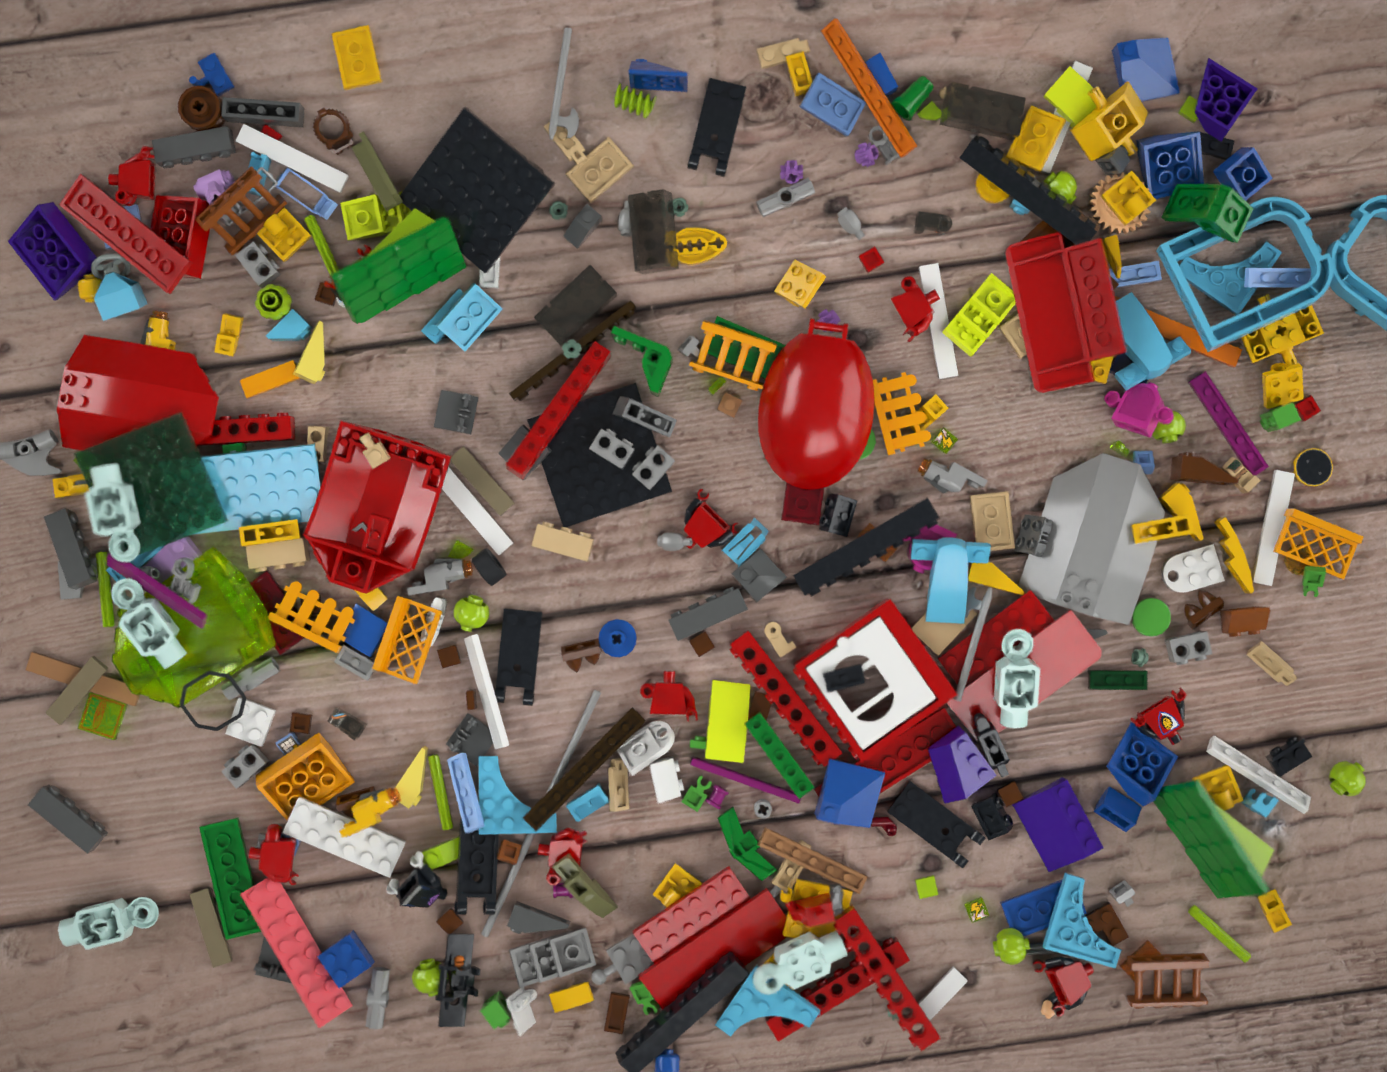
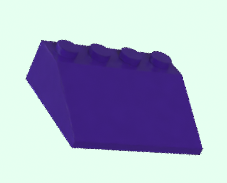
M54 202L37 205L8 240L12 248L54 301L61 298L77 285L79 280L84 279L83 275H89L92 272L91 265L97 258Z
M1063 777L1012 804L1048 872L1084 859L1104 848L1068 780Z

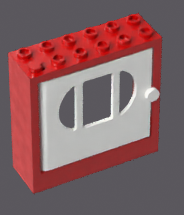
M889 598L884 599L793 663L795 675L799 680L803 679L806 682L803 685L810 696L815 695L817 700L814 702L822 712H827L826 719L833 728L837 727L839 729L837 735L844 744L848 742L850 747L847 749L855 760L859 758L862 762L958 695ZM878 615L880 616V617H878L876 620H874L873 622H871L869 625H867L866 627H864L863 629H861L859 632H857L856 634H854L853 636H851L849 639H847V637H849L851 634H853L854 632H856L857 630H859L861 627H863L864 625H866L867 623H869L871 620H873L874 618H876ZM838 645L836 648H834V649L831 650L829 653H827L826 655H824L823 657H821L819 660H817L816 662H814L812 665H810V666L807 667L806 669L804 668V667H806L807 665H809L810 663H812L814 660H816L817 658H819L821 655H823L824 653H826L827 651H829L831 648H833L834 646ZM862 655L869 658L867 662L861 665L862 670L865 671L870 666L875 665L889 686L855 711L850 712L837 691L827 692L823 673L833 671L840 661L849 656ZM893 692V703L885 716L870 722L857 719V716Z

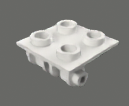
M524 987L519 988L506 999L507 1008L514 1020V1028L519 1036L536 1023L530 1003L537 997V992L534 989L525 990Z

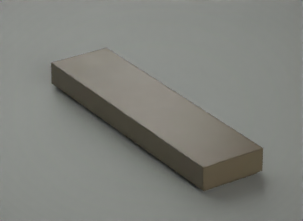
M464 446L451 457V462L500 516L515 504Z
M92 656L46 711V714L59 725L63 724L109 668L95 656Z
M208 887L189 894L213 968L232 962L233 958L225 939L210 888Z

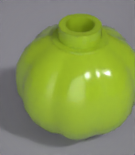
M1059 171L1055 174L1052 172L1043 181L1051 187V191L1055 194L1064 196L1069 204L1076 199L1077 196L1074 194L1077 189V182L1070 173Z
M268 284L256 294L255 307L259 310L260 315L266 319L280 320L291 310L292 298L283 286Z
M1172 411L1174 419L1169 424L1158 422L1152 436L1156 440H1162V444L1178 441L1177 437L1183 435L1186 427L1185 420L1180 413Z
M469 595L468 597L461 598L455 604L454 618L461 625L462 630L471 632L472 629L480 628L487 622L489 608L483 602V598Z
M1347 761L1338 762L1329 773L1330 787L1340 796L1343 794L1346 796L1358 795L1366 784V778L1363 774L1364 768L1357 762L1354 764Z
M1014 928L1001 930L997 934V941H993L995 956H1000L1001 961L1009 965L1022 962L1027 950L1030 949L1029 939L1024 938L1021 932Z
M433 958L422 960L419 963L420 965L413 971V985L421 993H427L429 997L438 995L440 977L439 964L442 963L435 961Z

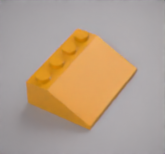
M319 732L255 775L256 787L287 821L299 796L322 805L355 783V780L331 745Z

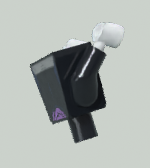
M420 851L416 852L415 857L412 855L410 860L412 866H419L420 869H415L400 887L398 880L391 879L386 888L388 894L397 895L400 906L428 908L437 899L444 900L447 897V889L442 888L440 877L427 864L422 862L424 855Z

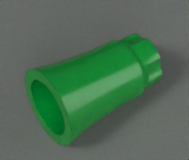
M920 76L917 81H914L900 96L894 99L891 105L900 117L910 121L922 103L929 97L934 86L926 77Z

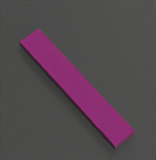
M1204 371L1188 382L1243 466L1253 476L1268 468L1269 466L1207 372Z
M111 553L107 555V565L127 579L137 581L143 590L201 629L206 625V613L130 562H120Z
M694 756L691 759V766L798 804L801 801V798L799 799L793 791Z

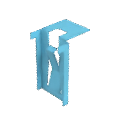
M753 518L752 522L748 523L721 551L727 554L739 567L764 543L769 531L756 518ZM755 526L762 531L754 541V537L749 534L747 538L740 542ZM751 541H753V542L749 545V547L745 550V552L742 554V556H741L739 559H737V558L740 556V554L744 551V549L748 546V544H749Z

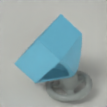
M119 254L101 255L91 265L93 275L103 280L94 297L103 321L140 309L148 304L139 282L126 277L131 270V264ZM115 259L112 263L100 264L105 260ZM123 262L125 269L120 273L118 265ZM98 270L104 271V275L100 274Z

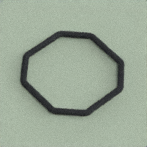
M207 671L184 685L180 707L195 727L219 731L243 715L246 696L231 675ZM208 675L228 678L242 697L239 714L218 727L198 724L184 705L187 688Z

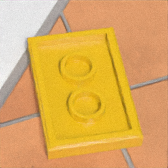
M369 25L331 33L344 90L382 82Z
M1031 105L1006 157L1041 173L1066 123V119Z

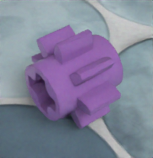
M866 142L859 144V149L855 151L857 163L867 167L874 165V160L879 155L876 146Z
M787 160L784 166H780V177L785 179L787 184H796L799 178L803 179V165H798L797 160Z
M825 309L818 315L820 318L817 320L818 322L832 324L840 322V318L834 310L828 312Z

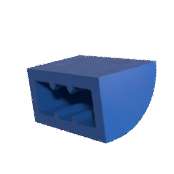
M878 53L865 63L886 97L896 92L898 85L881 53Z
M1109 786L1097 802L1093 812L1127 832L1136 825L1142 807Z

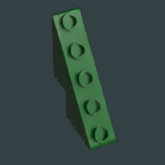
M760 712L744 723L799 799L815 788Z

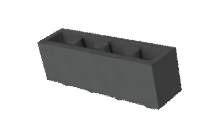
M223 97L222 117L227 122L303 127L305 108L300 103Z
M227 126L152 140L155 162L165 169L173 168L175 164L180 163L182 165H190L196 160L202 162L210 161L213 157L218 156L219 158H227L231 154L236 153L233 133Z
M64 508L45 516L44 519L68 587L77 590L96 582L97 570L89 559L91 554L83 542L85 537L78 528L76 513Z
M728 588L723 591L724 595L717 597L715 594L706 598V603L699 605L697 602L688 606L689 611L682 613L680 610L671 614L672 618L668 621L677 641L748 610L739 588Z
M53 785L43 786L28 804L29 807L87 854L94 851L108 834L101 823L94 822L89 818V813L78 809L73 800L62 796L60 790Z

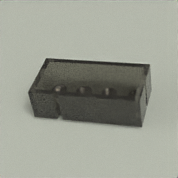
M952 82L945 90L940 125L1013 140L1020 135L1022 118L1019 117L1023 115L1026 98L975 86L969 89V85Z
M665 189L649 191L647 192L648 194L643 192L628 195L635 272L650 274L679 269L678 253L674 251V248H677L672 193Z
M589 265L549 302L550 308L546 305L534 318L562 347L564 343L571 340L617 297V292L605 280L603 281L602 276Z

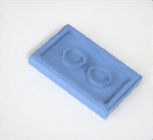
M817 73L799 107L847 137L851 133L866 102L821 73Z

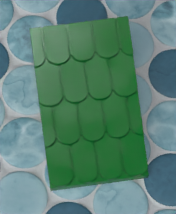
M414 209L366 257L331 274L330 277L352 321L358 324L366 322L384 310L388 311L412 295L420 294L439 281L441 283L467 266L449 220L442 217L435 221L419 210Z
M1199 780L1163 786L1153 802L1166 818L1167 825L1186 848V854L1201 872L1200 876L1217 899L1266 894L1269 888L1262 879V876L1274 849L1213 803Z

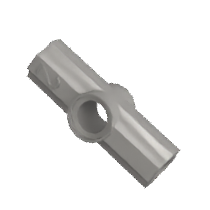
M806 178L789 187L780 189L778 192L757 201L756 204L762 217H765L815 194V190L810 179ZM782 194H788L790 195L791 200L785 202L781 199L780 196Z
M270 657L257 666L244 670L234 680L244 693L256 688L264 680L280 672V668L276 660ZM230 681L221 686L222 692L228 700H232L240 695Z
M384 967L373 968L371 988L368 990L366 1002L368 1011L365 1027L370 1029L383 1028L385 1008L389 1000L388 983L390 969Z

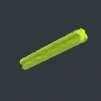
M309 215L305 217L304 220L329 274L331 275L339 271L315 216Z
M98 552L96 553L102 623L105 628L113 627L115 624L110 574L106 571L109 568L107 565L108 553Z
M434 754L428 757L442 829L449 830L453 828L439 755Z
M1193 905L1188 910L1192 917L1239 959L1246 963L1251 958L1250 953L1196 905Z

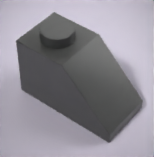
M1122 145L1095 159L1105 175L1121 174L1130 162L1128 151Z
M586 204L574 218L563 237L578 249L603 221L602 216Z

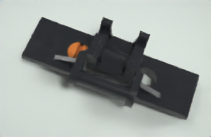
M474 934L447 935L445 962L439 964L438 995L435 996V1000L440 1001L438 1027H465L468 995L478 997V990L474 988L475 975L480 976L481 969L471 966ZM448 970H451L449 991L446 992ZM459 997L457 1003L450 1004V1001L453 1002L454 999Z

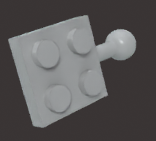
M631 934L606 949L613 964L604 970H595L591 975L593 983L601 985L606 981L607 976L618 971L624 983L627 984L654 963L634 934Z

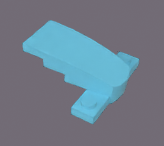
M1132 292L1116 301L1127 350L1125 354L1134 362L1115 373V378L1126 391L1146 379L1161 376L1173 363L1191 353V349L1180 336L1166 344L1157 326Z
M953 537L937 540L912 539L911 560L933 561L929 576L926 622L964 624L968 589V563L988 564L991 549L990 543L965 542L962 539Z

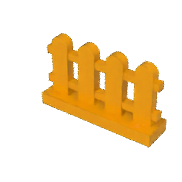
M906 372L901 373L902 377L887 380V377L882 378L883 382L877 383V379L873 380L874 402L888 456L896 454L895 450L897 449L904 452L905 447L919 444L920 447H924V442L929 441L931 438L930 432L927 430L921 431L919 424L924 423L926 420L925 413L916 412L914 406L921 402V396L918 393L911 394L910 387L916 384L917 379L912 374L906 375ZM905 388V396L892 399L890 392ZM886 393L887 400L882 402L881 394ZM910 407L911 414L901 417L896 416L895 410ZM891 412L892 419L887 420L885 413ZM915 426L916 433L901 436L900 429ZM895 430L897 437L892 439L890 431Z
M294 581L289 587L285 586L284 590L287 592L281 604L276 603L275 608L278 610L276 613L270 612L267 619L335 653H339L342 649L339 643L340 641H345L346 637L343 635L349 623L354 624L355 619L352 618L354 610L350 607H345L342 612L335 610L337 602L332 598L327 599L324 604L319 602L320 594L316 590H310L307 596L302 594L303 587L300 582ZM299 597L304 601L298 613L292 611V608ZM316 605L321 610L314 622L309 617ZM332 614L339 618L333 629L330 630L326 626ZM289 615L295 617L293 622L287 619ZM306 623L312 626L311 630L304 628ZM323 632L329 634L328 639L322 637Z

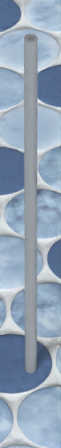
M593 691L547 792L562 778L601 692ZM527 833L520 849L517 864L512 866L496 900L495 914L489 915L481 935L489 936L536 833Z

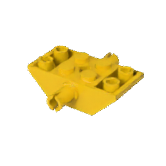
M1126 82L1107 99L1098 86L1091 89L1088 95L1096 105V108L1070 130L1090 161L1115 150L1120 145L1126 148L1128 156L1133 155L1137 152L1138 148L1130 136L1144 125L1148 112L1131 84Z
M1268 294L1257 300L1261 305L1270 301L1271 298ZM1311 305L1241 337L1252 363L1279 353L1282 355L1284 362L1290 366L1298 363L1292 350L1293 346L1322 335L1324 332Z

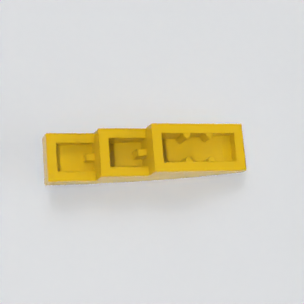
M1226 517L1219 518L1214 523L1225 537L1219 541V544L1229 556L1223 563L1244 593L1251 594L1254 592L1244 550Z

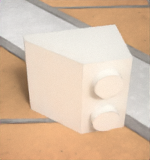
M673 756L652 762L650 768L658 803L681 796V791L684 790L682 779L678 780L677 772L680 771L678 760L674 761Z

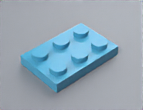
M473 283L436 324V327L462 350L466 351L503 308L478 285Z

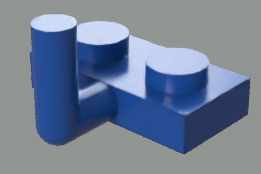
M215 53L198 61L205 77L200 80L195 76L189 78V82L193 86H206L210 83L218 97L235 88Z

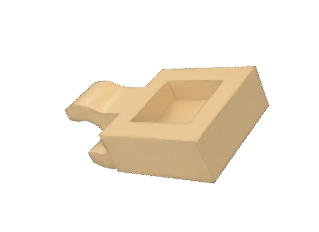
M370 433L360 437L361 442L367 448L363 453L372 468L391 458L381 441L375 444Z

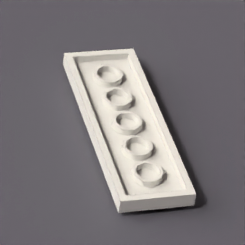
M300 796L298 797L283 830L284 834L390 878L406 843L405 840L374 827H369L349 837L342 838L339 831L344 829V824L351 821L357 823L355 819Z

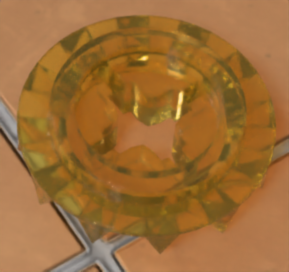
M1306 547L1298 550L1301 558L1304 559L1309 556ZM1288 557L1284 558L1283 561L1285 562L1286 569L1292 574H1304L1305 566L1307 565L1303 563L1298 565V562L1292 561Z

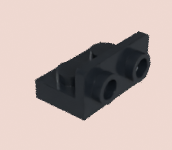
M829 493L825 501L823 516L820 519L819 530L848 537L857 500Z
M1293 736L1286 740V744L1282 747L1277 746L1269 751L1270 754L1266 756V759L1277 776H1283L1312 757L1304 744L1306 742L1304 738Z
M993 793L989 798L972 804L971 807L988 841L1010 832L1013 827L1012 818L1006 813L1003 800L996 793Z

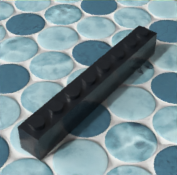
M975 136L959 157L1074 244L1078 245L1090 241L1099 230L1100 226L1094 218L1086 217L1082 214V210L1079 207L1070 205L1066 202L1067 199L1064 196L1051 191V187L1048 184L1036 180V176L1033 173L1024 171L1020 168V164L1017 161L1009 160L1004 156L1005 153L1002 150L989 145V141L986 138Z
M927 497L793 576L805 596L810 594L812 597L821 592L819 588L824 585L830 587L838 582L836 580L838 577L843 575L845 578L854 573L853 569L857 566L863 568L870 564L871 561L869 559L875 556L880 558L888 553L887 549L893 546L895 549L903 545V540L909 536L911 539L921 534V529L925 527L930 529L938 524L937 520L940 517Z
M731 951L722 956L712 968H709L704 975L697 981H694L686 991L678 995L669 1006L665 1007L660 1014L650 1020L643 1029L635 1033L625 1045H622L615 1052L619 1064L628 1072H640L750 975L745 965Z

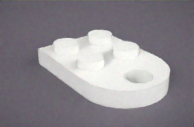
M1214 544L1171 556L1165 561L1161 571L1164 584L1175 592H1189L1225 581ZM1172 570L1177 574V579L1173 582L1168 579V573Z
M654 721L631 735L617 752L633 776L668 752L674 743L675 735L666 722ZM667 731L664 736L660 737L662 732Z

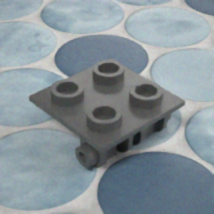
M441 390L434 427L471 435L479 397Z
M1025 514L1021 522L1019 536L1015 542L1014 551L1041 557L1045 552L1046 545L1040 542H1048L1041 539V537L1049 538V535L1043 532L1050 534L1053 525L1051 524L1052 520L1046 517Z
M467 713L446 745L454 753H466L468 761L478 766L479 756H485L493 741L489 727Z
M264 937L259 960L254 968V971H256L255 975L292 983Z

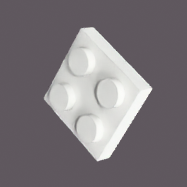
M241 697L237 700L231 718L239 714ZM246 699L243 715L228 725L225 734L262 747L276 710Z

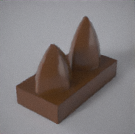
M1198 590V599L1202 609L1192 604H1185V616L1192 630L1224 608V601L1220 596L1216 598L1207 591Z
M598 638L561 647L563 662L565 661L569 668L576 673L581 667L582 657H585L589 663L595 665L601 653Z
M372 786L337 796V811L354 818L351 808L360 801L362 794L376 791L375 787Z

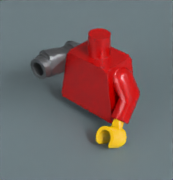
M840 883L829 885L830 895L826 893L792 901L791 888H788V894L781 890L780 899L786 903L791 918L807 927L835 921L834 916L839 915L844 910L842 907L844 891Z

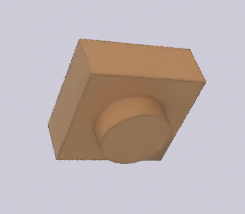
M725 392L717 410L734 418L742 400Z

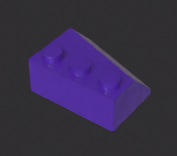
M1210 58L1207 60L1195 114L1204 131L1222 141L1258 88Z
M959 725L928 748L945 804L967 799L997 776Z

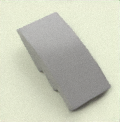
M586 928L565 932L509 949L520 988L536 982L541 983L558 976L563 977L596 965Z

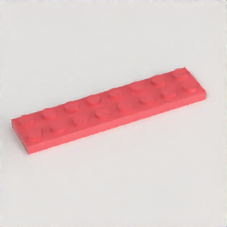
M266 878L241 893L243 901L317 1027L321 1028L351 1008L353 1005L343 988L339 989L318 959L317 956L322 952L281 882H272L269 878Z

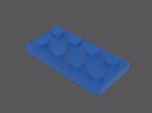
M1062 880L1000 902L1009 928L1017 929L1023 936L1048 928ZM1082 904L1083 912L1087 914L1084 904Z

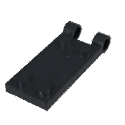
M709 78L688 162V169L697 170L700 156L702 155L718 159L715 175L725 177L746 86ZM714 134L718 136L716 141L711 139V136Z
M504 608L495 696L498 703H504L506 686L525 688L523 705L533 706L543 612ZM515 664H519L521 666L520 671L514 670Z
M911 781L907 783L887 810L889 814L961 868H964L969 861L955 850L966 835L979 845L986 839L985 836ZM948 828V834L943 835L942 829Z
M460 818L455 915H466L467 897L485 898L483 901V914L494 915L496 911L499 834L479 835V829L471 833H465L462 818ZM475 874L480 875V879L478 881H474L473 876Z

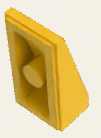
M804 51L785 56L795 96L806 94L813 81Z
M1113 235L1104 238L1103 245L1106 259L1116 278L1119 279L1122 269L1118 236Z

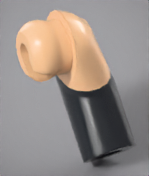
M1055 991L1043 1001L1041 1013L1047 1019H1050L1055 1014L1051 1008L1059 1001Z

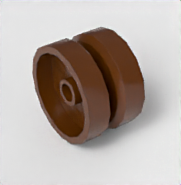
M193 86L186 89L180 96L178 101L179 115L194 131L220 128L225 122V119L222 117L223 101L210 88Z

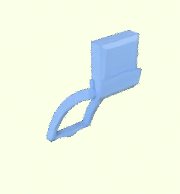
M288 167L280 175L277 181L278 184L275 186L306 209L328 220L338 206L324 192ZM289 171L323 194L313 210L279 187Z

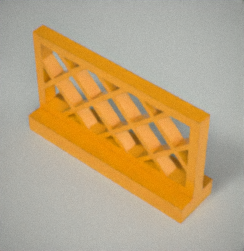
M1286 509L1284 514L1286 519L1273 552L1307 566H1328L1329 569L1326 568L1327 574L1345 579L1356 547L1362 543L1363 536L1297 509ZM1291 522L1296 523L1299 530L1292 535L1288 529ZM1313 530L1316 538L1308 542L1304 532ZM1301 534L1304 544L1296 547L1293 537ZM1330 537L1333 545L1325 549L1322 539ZM1289 540L1292 549L1287 552L1280 550L1283 542ZM1318 541L1321 551L1313 554L1310 544ZM1342 544L1350 545L1349 551L1345 555H1342L1339 548ZM1306 547L1309 556L1302 559L1298 550ZM1335 548L1338 558L1330 561L1327 551ZM1323 554L1326 563L1320 566L1317 564L1315 557ZM1341 562L1342 569L1340 573L1334 571L1333 563Z
M397 596L372 669L417 684L442 611L412 599ZM411 604L415 605L419 614L413 617L408 612ZM430 611L434 612L433 621L427 623L424 614ZM421 617L424 626L416 630L413 620ZM409 623L413 632L404 635L403 626ZM426 629L428 633L427 639L421 642L418 632ZM414 635L418 644L410 648L406 639ZM403 641L406 650L398 654L396 649L397 643ZM419 647L422 654L420 658L415 660L411 651ZM408 653L411 663L403 666L400 657ZM396 659L400 668L395 671L389 670L391 661ZM413 665L415 674L413 678H410L405 669Z

